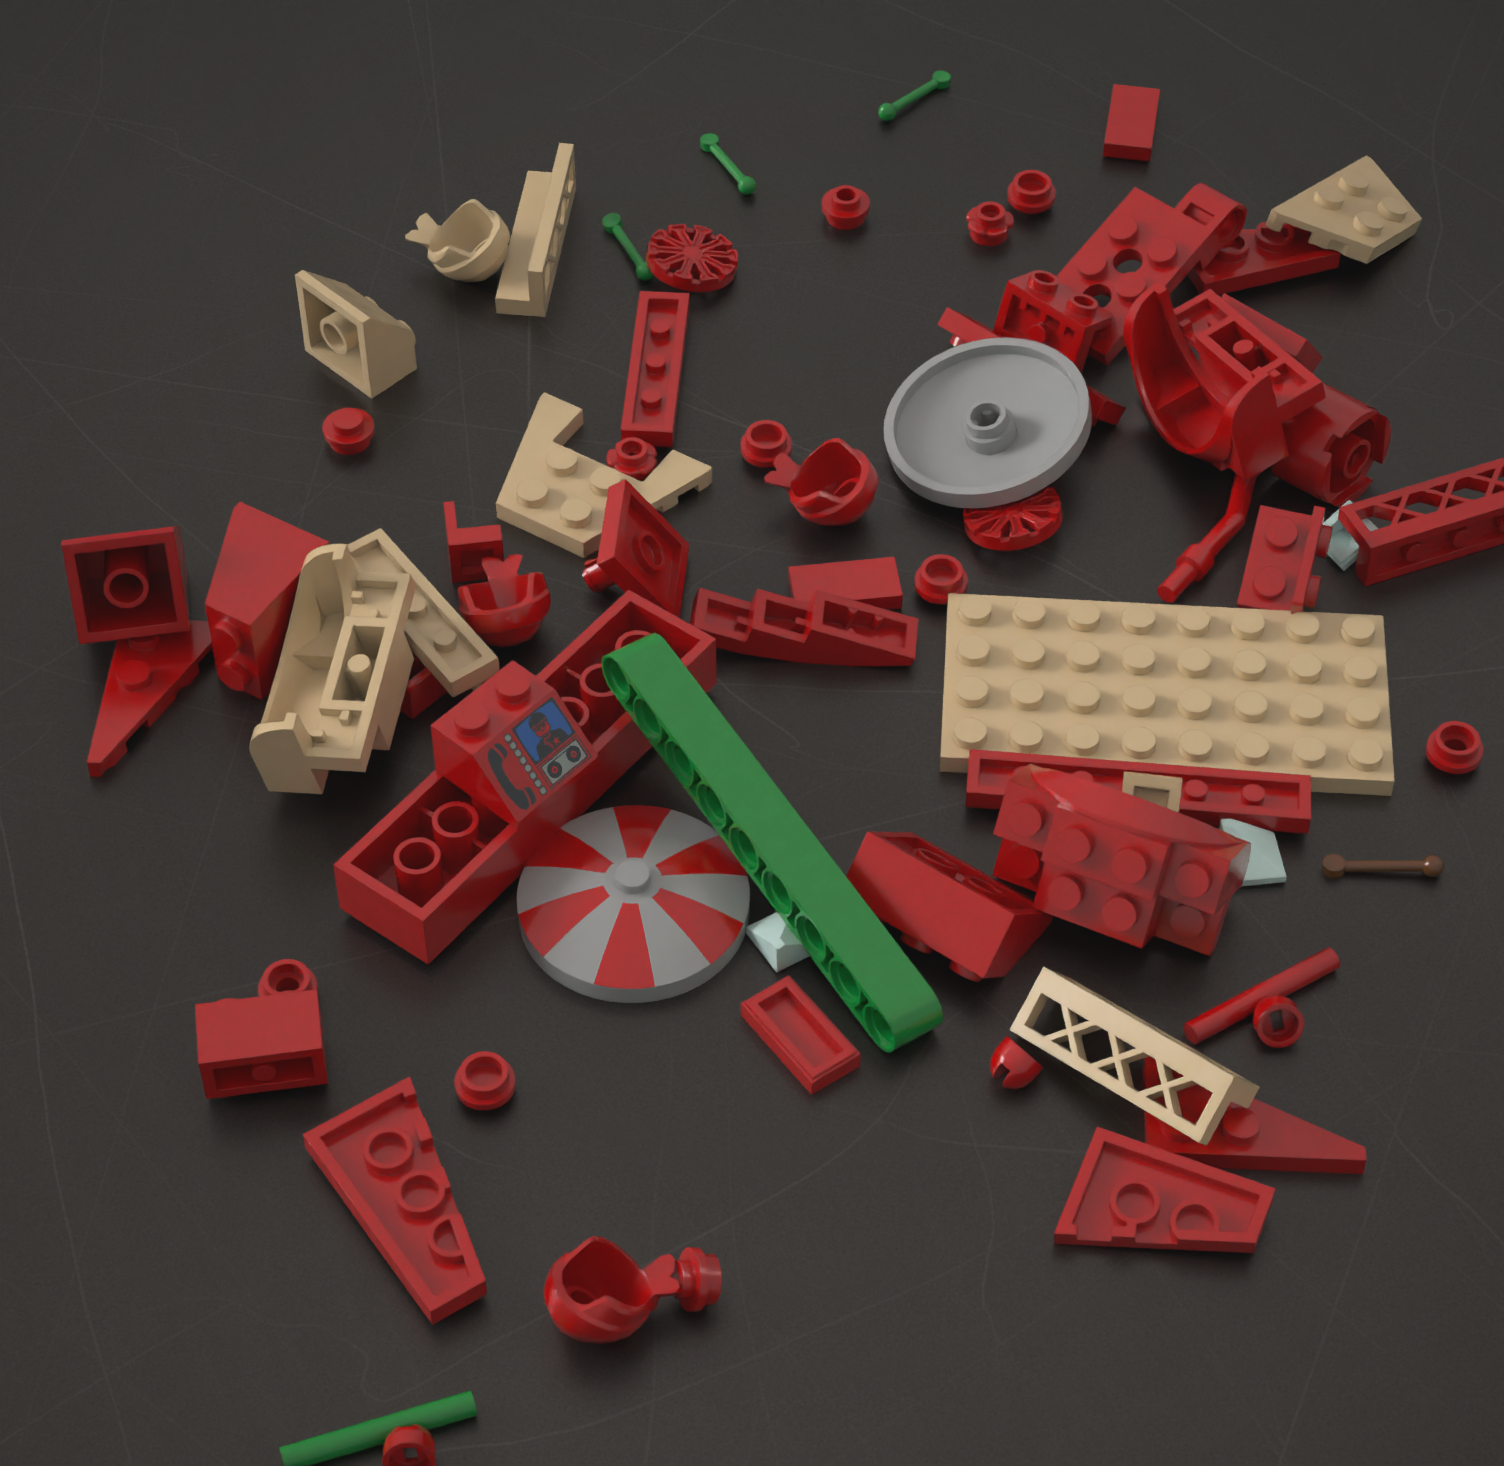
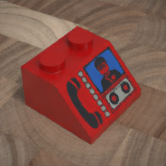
M513 660L431 724L435 770L517 830H520L599 764L597 752L556 690Z

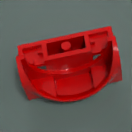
M1158 281L1135 300L1126 315L1123 327L1126 348L1140 399L1155 429L1168 444L1178 451L1212 463L1220 471L1230 467L1244 481L1289 456L1282 423L1326 398L1323 382L1211 289L1173 309L1168 289ZM1189 345H1191L1196 351H1198L1200 362L1196 358L1195 354L1193 353Z
M1029 764L1009 779L993 832V835L1003 839L992 876L1035 891L1036 895L1032 908L1133 946L1143 948L1153 936H1157L1210 956L1216 948L1231 896L1243 884L1251 853V843L1199 820L1125 792L1068 773Z

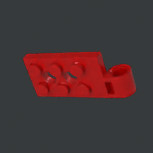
M1205 183L1195 185L1175 208L1134 187L1057 275L1061 284L1076 293L1086 294L1091 297L1104 295L1111 298L1110 302L1103 307V309L1113 314L1111 324L1094 332L1088 355L1108 366L1126 346L1123 335L1124 321L1135 300L1158 281L1168 289L1170 295L1194 266L1203 271L1221 249L1230 246L1238 237L1246 220V207ZM1128 260H1136L1142 263L1141 267L1135 272L1123 274L1116 270L1121 263Z

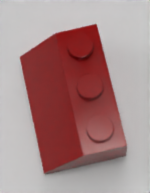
M867 831L846 875L883 926L887 922L903 931L900 939L918 951L932 954L933 950L948 957L951 959L949 968L952 971L975 982H981L982 978L1006 976L1051 924L1054 918L1053 915L1032 908L1034 900L913 832Z

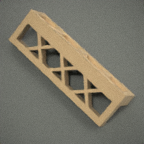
M559 143L552 172H527L508 246L507 258L504 262L495 297L496 313L536 317L546 316L576 191L574 144Z
M381 528L347 545L357 571L411 573L416 589L404 634L411 651L452 697L470 688L473 691L500 671L498 657Z
M1044 966L1010 1028V1031L1204 1145L1209 1143L1230 1102L1249 1108L1260 1088L1253 1082L1077 981ZM1048 998H1051L1061 1004L1066 1029L1045 1036L1033 1029V1026ZM1077 1014L1089 1021L1079 1024ZM1104 1029L1108 1031L1113 1056L1091 1063L1086 1059L1082 1035ZM1069 1040L1071 1050L1059 1043ZM1123 1041L1132 1045L1135 1049L1125 1051ZM1151 1056L1156 1059L1161 1084L1138 1091L1133 1086L1128 1063ZM1116 1068L1118 1078L1106 1071ZM1171 1069L1182 1074L1184 1077L1174 1080ZM1199 1084L1213 1092L1199 1120L1194 1124L1182 1117L1177 1091ZM1164 1096L1166 1107L1153 1099Z

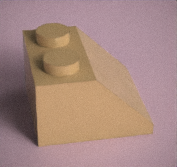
M305 270L295 274L305 351L371 399L417 369L415 354L416 338L411 328L404 321L396 320L379 308L370 297L362 296L345 283Z

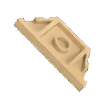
M1366 155L1273 208L1265 226L1280 232L1282 225L1287 223L1311 232L1308 243L1324 249L1338 251L1346 257L1367 264L1415 235L1422 218L1373 159Z

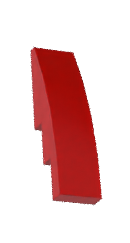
M699 588L693 600L690 618L692 626L716 638V648L745 655L798 663L841 666H911L915 660L918 618L820 590H815L810 602L807 603L758 588L751 602Z

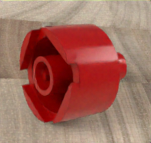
M1323 383L1325 399L1282 423L1289 456L1272 465V474L1325 503L1341 507L1348 500L1354 502L1374 480L1366 476L1374 461L1383 464L1390 444L1391 425L1388 418L1380 414L1375 408Z

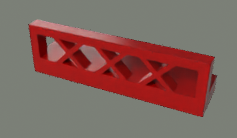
M1504 457L1340 507L1338 520L1359 546L1355 574L1366 587L1504 544V482L1499 481L1501 477H1504ZM1467 488L1485 493V496L1471 500L1453 494L1455 491ZM1420 502L1439 508L1438 511L1423 514L1407 510V506ZM1376 517L1391 521V525L1370 531L1362 520Z

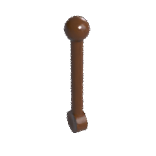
M1333 853L1325 856L1322 864L1323 874L1334 879L1343 876L1345 872H1423L1429 877H1437L1444 870V862L1437 855H1429L1423 860H1345L1341 855Z

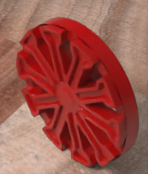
M686 224L669 225L667 230L659 229L651 236L646 251V263L655 277L674 288L691 292H710L727 286L734 279L738 266V252L732 248L733 243L721 233L719 235L712 234L713 230L705 226L694 225V228H687Z
M1048 486L1028 497L1008 504L986 508H964L963 520L965 532L975 544L987 549L1010 551L1034 546L1051 537L1061 526L1063 510L1059 495L1054 488Z

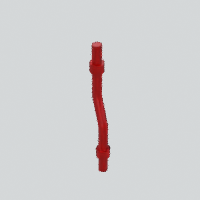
M1262 472L1246 481L1236 473L1224 517L1199 544H1191L1178 557L1175 570L1157 588V593L1163 601L1173 603L1192 581H1200L1212 569L1215 563L1214 557L1245 525L1255 481Z

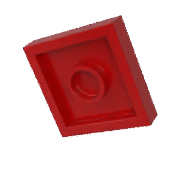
M626 479L608 488L598 557L589 559L584 563V580L587 586L595 593L603 592L606 588L617 584L624 592L630 590L680 618L689 543Z

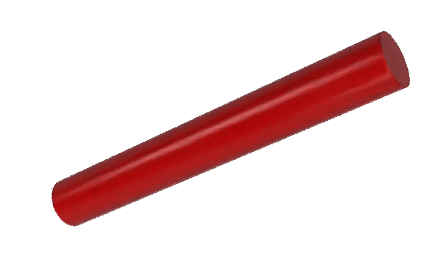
M1327 947L1183 1024V1030L1187 1039L1196 1045L1254 1014V1008L1261 999L1273 995H1283L1286 997L1340 967L1339 957L1332 948Z

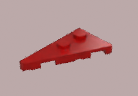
M190 620L189 631L117 640L87 759L90 777H101L104 771L115 766L127 753L126 741L141 725L150 728L176 699L178 691L182 687L189 685L199 674L198 663L213 648L208 621Z
M1151 1056L1144 1058L1143 1089L1145 1090L1161 1084L1156 1059ZM1171 1069L1174 1080L1184 1077L1182 1074ZM1199 1084L1177 1091L1182 1117L1196 1124L1213 1092ZM1164 1096L1153 1099L1166 1107ZM1253 1099L1249 1108L1230 1102L1207 1145L1195 1141L1144 1110L1146 1144L1215 1168L1364 1173L1367 1161L1366 1147L1257 1099Z

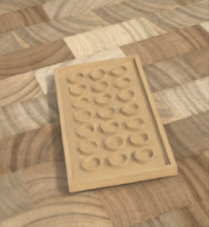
M948 593L940 772L968 773L970 749L1311 775V792L1391 796L1395 780L1383 615L1305 611L1291 614V611Z

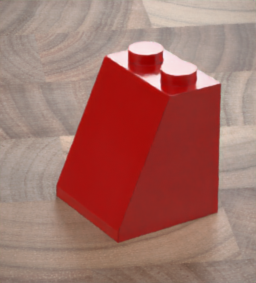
M239 502L233 508L205 601V609L218 679L233 690H242L263 700L270 693L304 559L312 550L329 545V541L242 502Z
M180 525L72 538L61 541L79 645L190 630L188 572Z

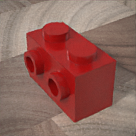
M317 989L307 991L288 990L275 995L243 999L224 998L216 1002L195 1004L198 1064L206 1099L328 1084L323 1022Z

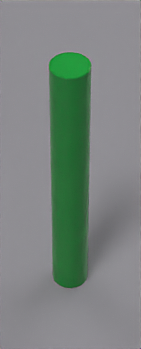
M469 1390L281 1446L279 1449L284 1466H311L384 1444L388 1434L400 1425L404 1427L417 1424L427 1430L475 1417L477 1416V1409L472 1392Z

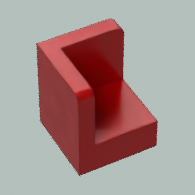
M454 501L443 502L452 583L488 579L482 566V558L489 556L499 558L502 562L504 561L501 526L487 525L457 529Z

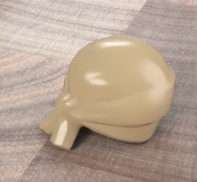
M470 199L461 205L442 226L437 225L428 213L419 216L416 221L418 230H411L405 235L406 241L420 244L427 248L428 258L438 272L454 280L466 283L484 281L496 273L507 258L510 240L508 227L495 211L487 209L476 199Z

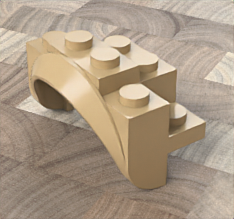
M347 544L321 546L312 550L305 557L271 692L261 723L254 728L249 746L250 754L268 791L323 794L329 770L366 772L372 749L390 750L414 661V656L404 634L416 589L411 573L357 571Z

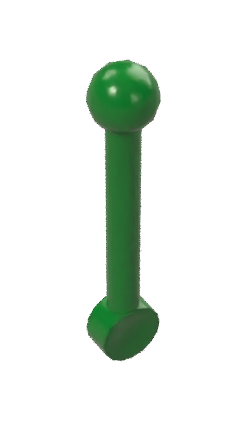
M946 71L934 72L932 80L892 104L888 102L883 103L878 109L879 117L883 121H891L895 118L897 111L934 89L948 88L951 75Z
M713 133L702 135L700 138L701 149L705 152H712L738 182L739 191L744 195H751L755 192L757 186L755 179L745 176L719 147V137Z
M610 213L604 216L602 224L605 231L614 234L637 267V277L643 281L651 280L654 275L649 270L646 261L643 260L623 231V222L620 215Z

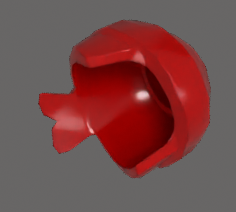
M833 438L824 442L801 465H796L785 452H782L776 456L772 464L777 471H770L764 477L766 484L778 486L786 490L790 496V502L802 517L818 525L830 527L846 526L862 517L873 503L879 483L878 474L867 456L862 451L852 448L840 438Z
M509 555L503 562L495 557L487 556L482 558V566L488 581L467 584L458 588L459 615L483 642L490 646L505 648L518 646L531 640L542 627L544 618L549 613L551 595L544 574L540 571L525 575L518 574L523 555Z
M592 1236L572 1252L564 1254L555 1261L549 1270L543 1293L550 1317L562 1333L579 1342L604 1344L629 1337L642 1326L650 1312L656 1309L660 1297L678 1295L683 1290L680 1281L672 1278L676 1273L675 1258L670 1253L660 1256L646 1268L641 1269L635 1260L615 1243L603 1237Z

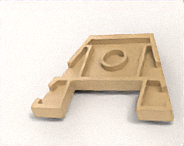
M544 392L538 400L496 501L497 518L585 558L599 550L609 486L626 479L656 510L665 512L678 504L679 495L693 487L698 492L708 487L712 483V467L672 450L644 481H639L621 473L614 468L563 446L583 425V410Z

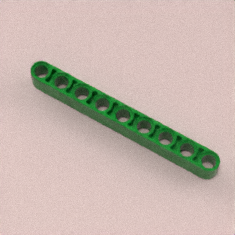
M652 633L604 655L602 658L603 675L612 693L791 932L802 943L803 948L878 1047L885 1052L892 1053L939 1027L943 1022V1012L932 988L664 638L657 633Z

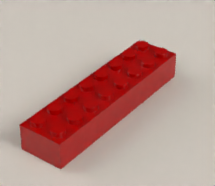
M630 590L625 592L536 675L556 690L597 752L599 764L520 830L514 828L434 770L333 864L340 909L429 965L521 875L528 859L557 830L569 821L580 817L652 747L651 743L607 685L602 670V658L604 655L649 634L657 633L664 638L705 693H707L717 684L716 638Z

